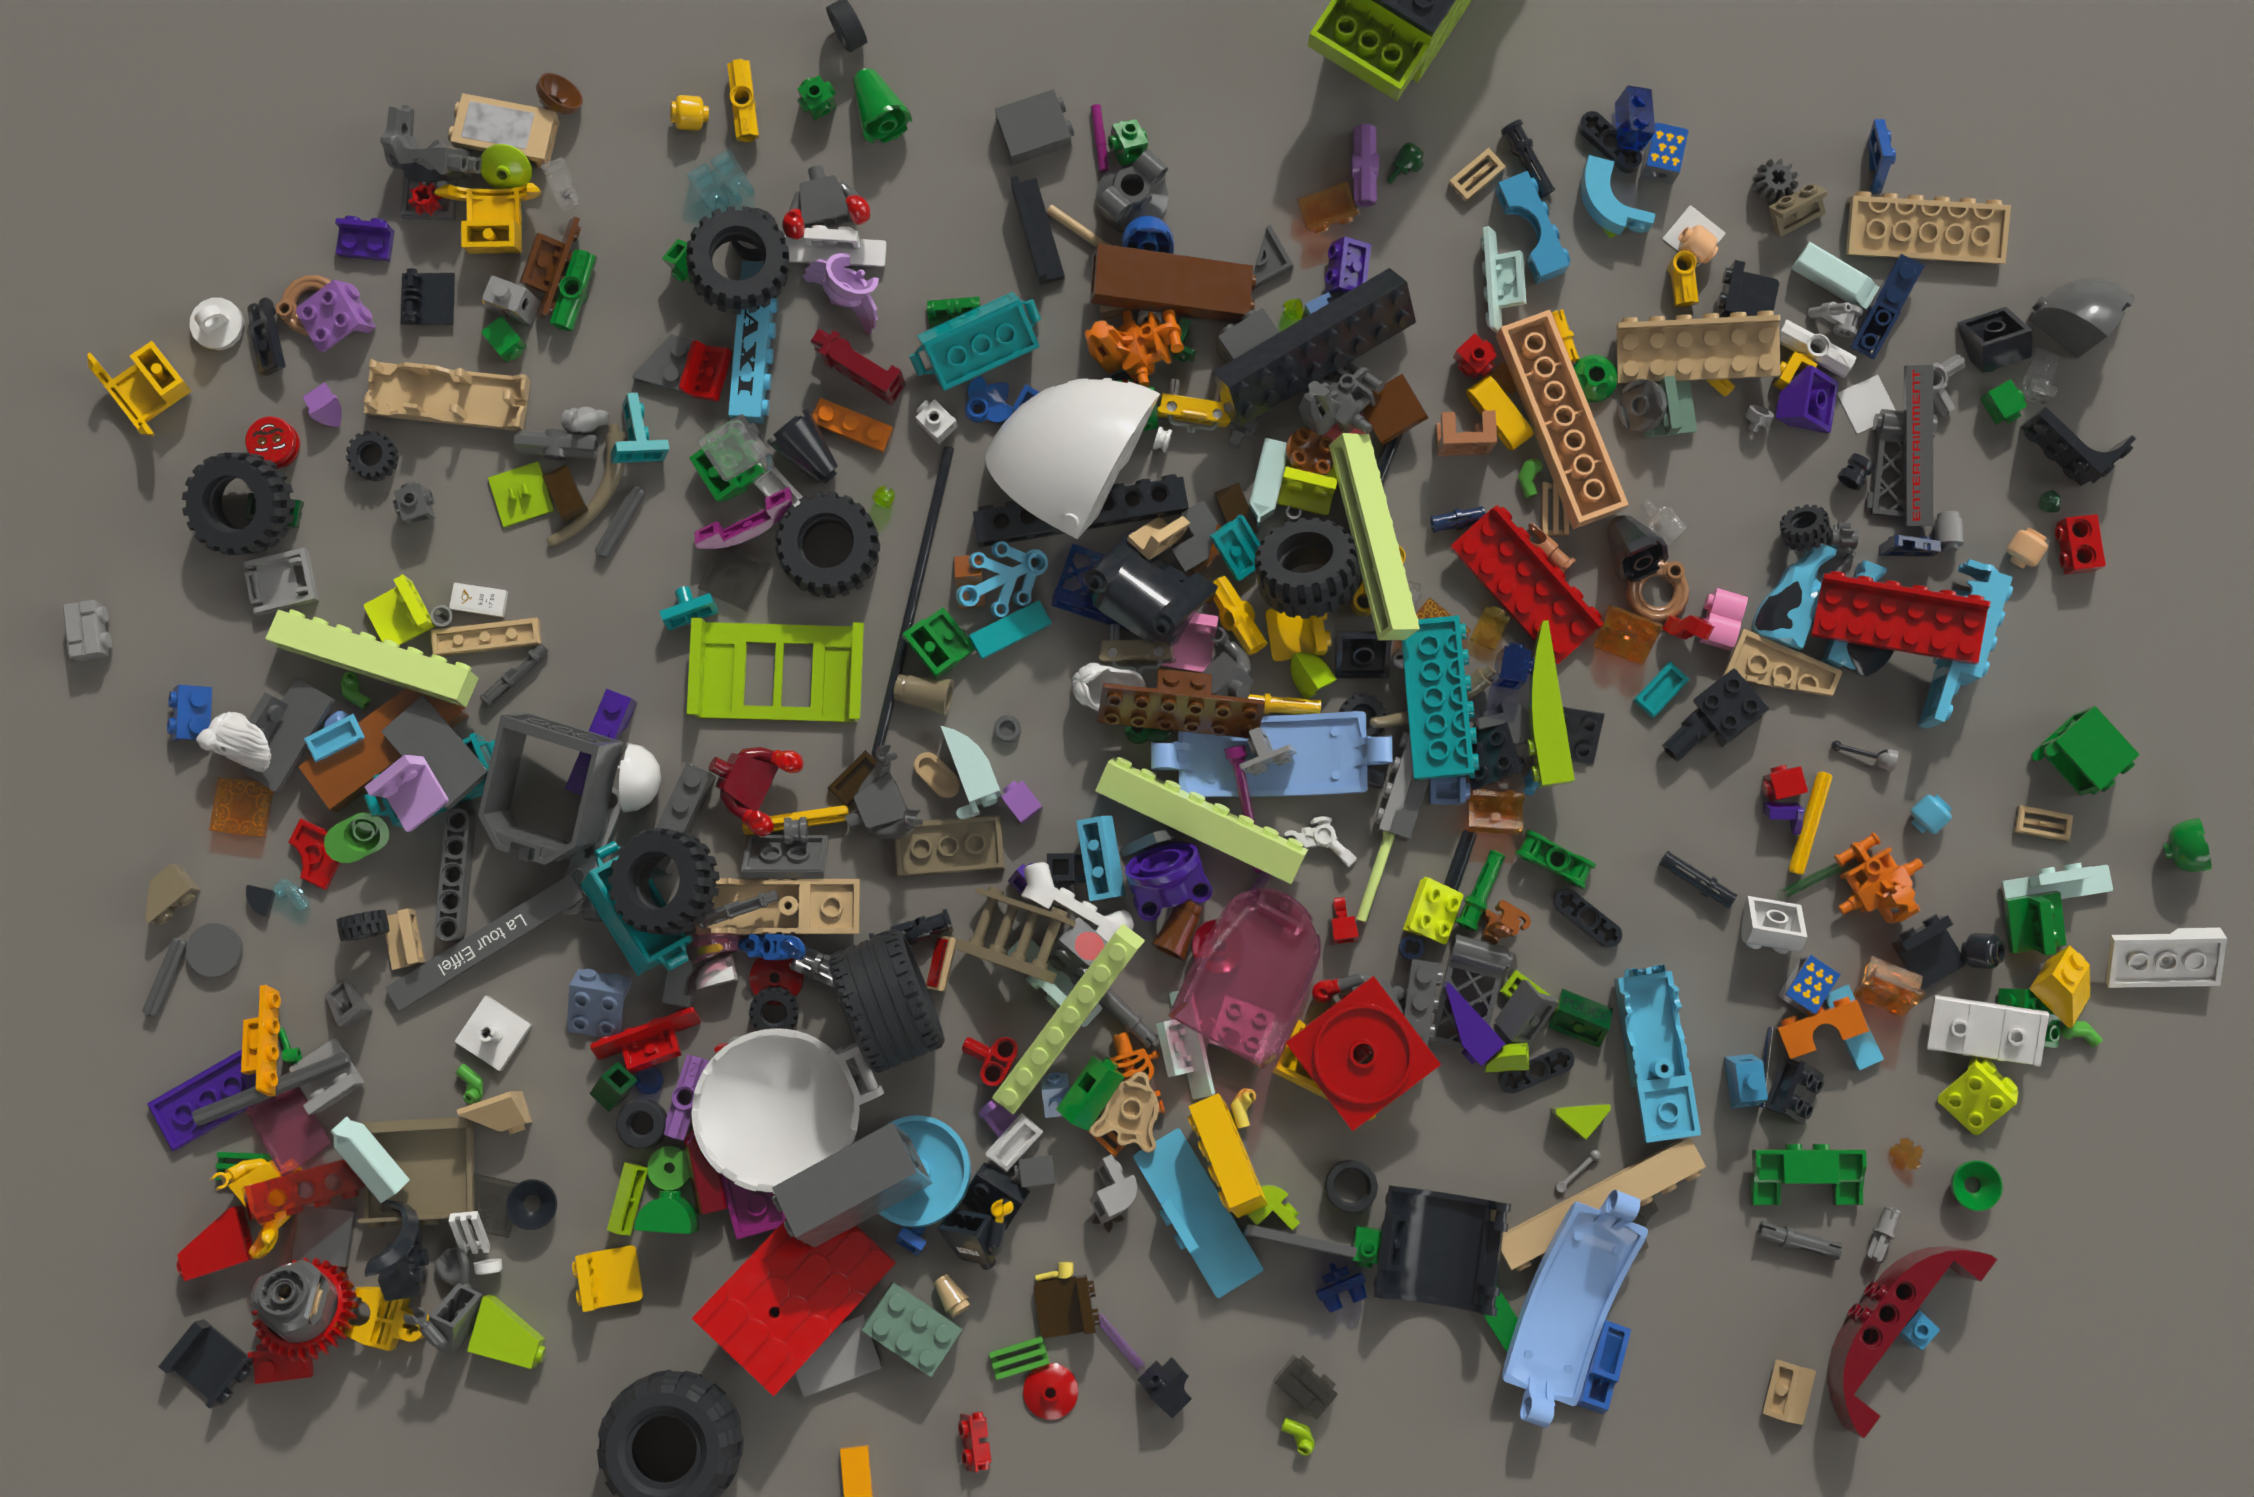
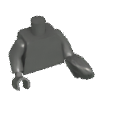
M1218 627L1223 636L1218 640L1212 635L1210 637L1217 646L1225 647L1226 649L1225 651L1221 650L1202 673L1212 674L1211 695L1247 698L1250 694V687L1254 682L1249 676L1251 672L1250 658L1234 641L1230 642V636L1223 628Z
M451 1247L436 1260L435 1269L442 1281L454 1288L429 1315L428 1321H426V1310L418 1307H410L414 1316L404 1315L403 1317L406 1324L419 1325V1331L435 1349L443 1350L445 1353H455L473 1331L482 1299V1294L473 1290L468 1282L470 1264L467 1255L460 1248Z

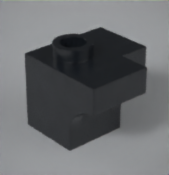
M1047 853V864L1049 865L1054 887L1058 890L1065 888L1075 894V883H1086L1082 855L1074 853Z
M1173 1357L1163 1366L1156 1360L1137 1379L1151 1399L1172 1419L1192 1400L1184 1388L1189 1376Z

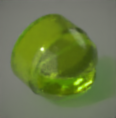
M1289 299L1283 303L1282 307L1285 308V311L1282 314L1285 318L1289 320H1300L1302 318L1303 303L1301 299Z
M887 485L879 486L872 495V499L878 505L890 508L895 499V492L892 488L889 491L886 490Z

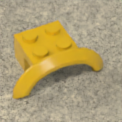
M533 183L508 189H474L445 184L436 189L435 194L447 199L467 201V221H461V247L469 254L522 253L521 201L537 198L541 195V191Z
M150 341L131 354L130 357L135 364L113 379L89 352L87 354L89 369L111 394L141 435L154 436L155 433L147 422L192 392L153 341Z

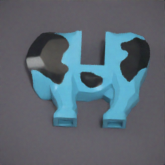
M1820 544L1821 547L1817 549L1815 547H1812L1810 551L1806 549L1805 556L1784 569L1777 585L1764 598L1755 613L1751 626L1753 633L1795 651L1803 648L1815 616L1821 583L1816 578L1817 570L1822 564L1836 555L1837 550L1835 548ZM1863 560L1857 564L1856 576L1854 578H1857V576H1868L1873 578V581L1878 582L1885 575L1887 568ZM1829 639L1821 662L1835 668L1843 666L1857 675L1867 677L1881 669L1891 658L1894 650Z

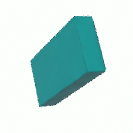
M1670 661L1633 701L1653 719L1690 679Z

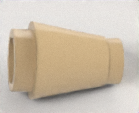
M948 1274L943 1275L934 1282L945 1312L950 1313L952 1318L970 1307L969 1297Z

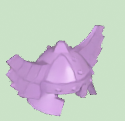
M838 253L832 255L827 261L818 259L816 262L809 263L810 266L805 268L806 274L802 275L807 283L816 282L822 284L831 301V305L835 304L844 308L850 307L860 319L863 330L872 334V329L876 328V320H878L876 313L878 308L870 293L878 286L879 278L873 277L866 281L863 278L865 275L864 270L860 269L856 272L846 268L845 266H850L849 253Z

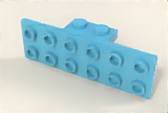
M1179 1128L1158 1139L1154 1151L1147 1153L1140 1150L1133 1155L1134 1160L1163 1207L1159 1213L1167 1226L1173 1224L1177 1231V1234L1173 1237L1181 1250L1187 1248L1217 1298L1224 1296L1263 1272L1262 1265L1231 1213H1228L1227 1209L1224 1208L1216 1188Z

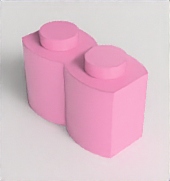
M1719 588L1715 589L1712 594L1708 593L1704 602V609H1707L1705 620L1715 625V628L1708 640L1700 638L1699 642L1731 651L1738 639L1748 597Z

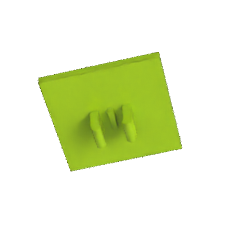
M539 461L488 477L504 528L555 511L547 485L542 477L543 472Z

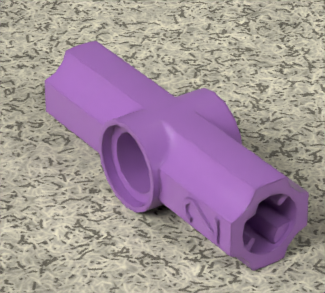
M1360 124L1354 126L1353 153L1351 156L1353 205L1369 207L1376 205L1377 200L1376 178H1378L1379 154H1376V126Z
M687 1054L677 1087L672 1093V1103L666 1118L664 1135L686 1140L692 1121L693 1097L690 1104L684 1105L680 1100V1094L687 1089L694 1096L697 1082L709 1060Z

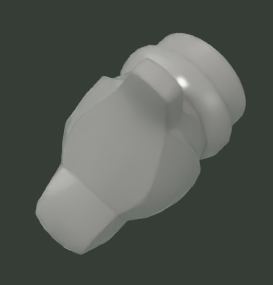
M587 406L579 409L571 408L570 410H565L562 414L563 428L572 433H590L599 426L609 423L607 411L595 410Z

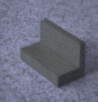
M1522 980L1495 1019V1023L1511 1041L1528 1043L1530 1046L1559 1002L1553 996L1539 993L1529 981Z

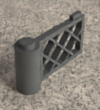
M1881 409L1879 414H1875L1873 420V429L1877 430L1878 442L1872 492H1867L1866 508L1871 509L1870 514L1904 518V505L1902 504L1904 497L1899 500L1890 489L1900 480L1904 484V473L1902 474L1893 463L1904 454V446L1902 445L1904 444V411ZM1933 414V439H1934V437H1935V435H1936L1937 422H1938L1937 416L1934 415V414ZM1885 442L1895 443L1901 452L1890 459L1884 452ZM1888 466L1898 476L1890 485H1887L1881 478L1882 471ZM1887 492L1896 504L1890 509H1878L1879 497ZM1897 507H1899V508L1901 509V511H1897V510H1894V509L1897 508Z
M1456 934L1451 945L1443 984L1448 981L1459 991L1472 983L1479 997L1469 1002V1004L1472 1006L1480 1000L1483 1001L1487 1011L1482 1019L1490 1026L1502 974L1505 969H1510L1513 954H1509V948ZM1453 968L1464 970L1470 980L1456 988L1451 980ZM1469 972L1477 973L1479 975L1472 978ZM1483 976L1495 978L1492 989L1482 994L1475 981ZM1442 985L1438 1010L1433 1024H1435L1433 1041L1464 1049L1459 1041L1452 1040L1458 1036L1457 1032L1448 1038L1436 1036L1439 1025L1448 1019L1455 1029L1452 1015L1449 1014L1444 1006L1447 997ZM1490 995L1489 1003H1487L1485 997ZM1442 1011H1444L1446 1017L1441 1019Z

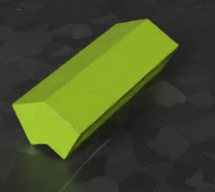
M631 1162L624 1163L607 1231L631 1236L648 1172L647 1167Z

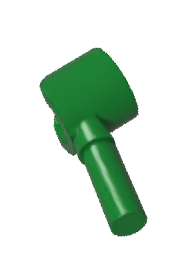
M280 1028L278 1034L284 1049L282 1051V1059L290 1064H295L302 1060L301 1050L299 1047L291 1048L284 1028Z

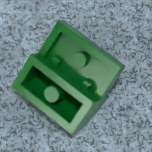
M735 428L714 444L708 443L689 457L717 502H725L741 495L749 489L748 486L766 474L740 431Z
M944 607L927 619L923 618L902 634L903 639L935 678H940L953 670L955 665L975 651L970 639Z

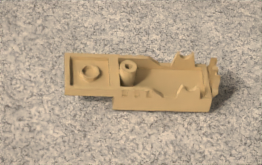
M720 878L719 881H716V888H719L718 896L713 897L712 902L715 903L713 909L724 906L727 903L742 902L757 897L759 892L768 893L776 890L779 900L769 903L766 908L757 909L734 917L731 920L728 919L707 926L704 929H701L697 923H694L696 934H860L861 880Z

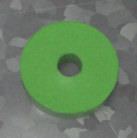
M665 1146L659 1148L651 1155L647 1165L648 1176L655 1186L663 1190H675L684 1186L689 1181L690 1175L684 1149L678 1146ZM668 1163H672L675 1167L672 1173L666 1171Z

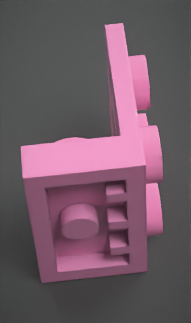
M1195 613L1186 626L1179 642L1174 645L1176 661L1173 663H1162L1161 667L1202 673L1212 660L1214 642L1210 635L1215 638L1219 616Z

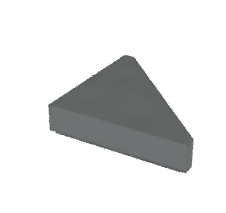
M1268 225L1253 272V275H1256L1255 289L1294 267L1271 225Z
M1174 828L1153 832L1122 846L1120 850L1122 856L1126 857L1186 836V834Z

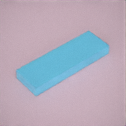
M1848 984L1829 992L1824 1002L1827 1008L1834 1006L1833 1001L1848 996L1852 1000L1855 997ZM1870 1028L1866 1033L1843 1040L1857 1070H1862L1884 1060Z

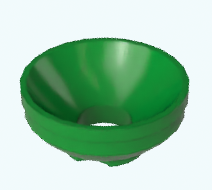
M1587 355L1573 365L1587 402L1597 403L1604 401L1614 392L1618 381V374L1615 366L1609 359L1601 355ZM1592 368L1601 369L1604 374L1603 380L1599 382L1591 380L1589 370Z
M1972 1160L1959 1165L1955 1169L1951 1177V1191L1955 1200L1963 1207L1973 1211H1984L1990 1209L1999 1201L2003 1191V1183L2000 1174L1992 1165L1984 1161ZM1969 1177H1975L1979 1183L1978 1190L1974 1193L1967 1192L1964 1186L1965 1180Z

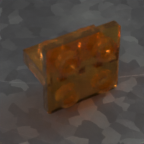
M1608 605L1603 617L1604 624L1593 646L1643 665L1663 625L1622 608Z
M1871 956L1867 961L1862 983L1854 990L1853 995L1860 998L1862 1002L1870 1005L1875 1004L1886 1009L1891 1014L1905 1015L1925 996V991L1920 990L1923 976Z

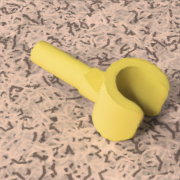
M1058 1262V1271L1035 1275L1036 1281L1071 1277L1074 1264L1073 1262Z

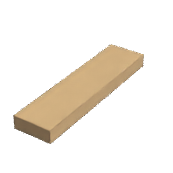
M528 618L431 630L433 654L443 657L539 646L541 644L539 618Z

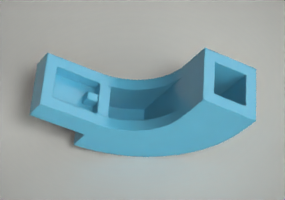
M1589 155L1583 167L1580 190L1584 206L1590 216L1601 227L1617 235H1621L1625 226L1629 227V230L1633 232H1648L1654 223L1656 214L1631 208L1620 203L1613 195L1610 187L1614 161Z

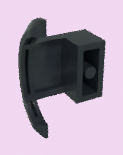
M385 1200L381 1203V1212H392L401 1216L403 1219L402 1228L397 1239L386 1244L385 1251L368 1261L365 1268V1277L379 1274L378 1282L385 1301L418 1297L421 1284L425 1283L424 1269L429 1264L428 1251L423 1249L421 1244L420 1221L416 1211L410 1205L399 1201Z

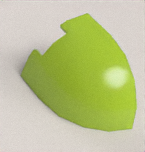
M1299 652L1293 655L1290 666L1291 675L1304 699L1314 697L1319 689L1325 686L1328 687L1337 680L1325 662L1316 655L1308 652Z
M1528 1043L1504 1045L1486 1062L1485 1072L1529 1070Z

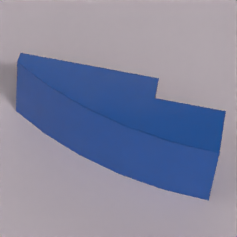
M1605 1320L1589 1365L1581 1396L1577 1403L1578 1406L1599 1414H1604L1609 1410L1614 1386L1619 1381L1631 1329Z

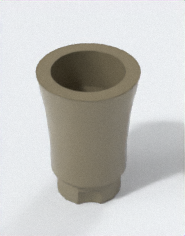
M899 674L894 686V700L903 701L904 704L922 707L946 716L953 697L954 681L953 679H936Z

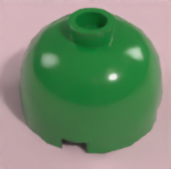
M2200 818L2177 823L2168 833V843H2163L2166 859L2172 858L2176 867L2182 871L2203 872L2212 868L2209 846L2204 838L2205 831Z

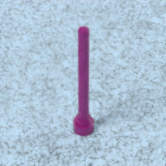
M1245 745L1225 748L1226 760L1229 759V763L1233 765L1242 815L1254 820L1246 775L1239 767V764L1245 762V756H1247ZM1253 866V870L1255 873L1260 874L1263 872L1262 870Z

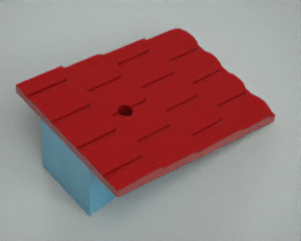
M787 1219L784 1220L691 1319L764 1386L769 1393L775 1396L897 1263L857 1225L827 1242L813 1247L807 1243L804 1244L801 1240L798 1241L795 1236L791 1237L784 1225ZM773 1307L779 1308L780 1315L774 1312Z

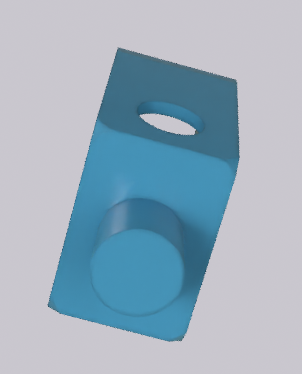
M1753 1054L1724 1057L1731 1109L1760 1106L1767 1101L1768 1095L1762 1060Z

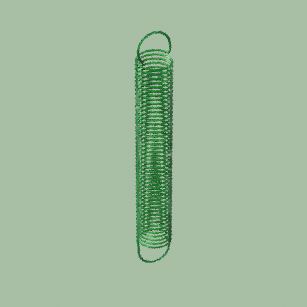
M1833 863L1830 868L1827 866L1825 870L1821 869L1818 874L1815 872L1812 877L1809 875L1806 880L1805 878L1802 881L1798 880L1796 884L1792 883L1790 887L1786 886L1783 892L1786 890L1788 893L1793 887L1795 888L1799 884L1801 885L1803 882H1807L1811 878L1813 879L1816 875L1819 876L1822 872L1825 873L1828 869L1831 870L1834 866L1837 867L1839 864ZM1838 867L1836 870H1834V873H1832V870L1830 873H1828V876H1826V873L1823 877L1821 875L1817 880L1815 878L1811 882V884H1809V881L1802 889H1806L1807 885L1810 887L1814 885V883L1817 884L1820 882V880L1823 881L1826 879V877H1831L1832 874L1835 875L1838 872H1841V869L1843 867H1840V869ZM1799 886L1794 890L1793 893H1791L1792 895H1794V893L1796 894L1795 891L1799 888Z

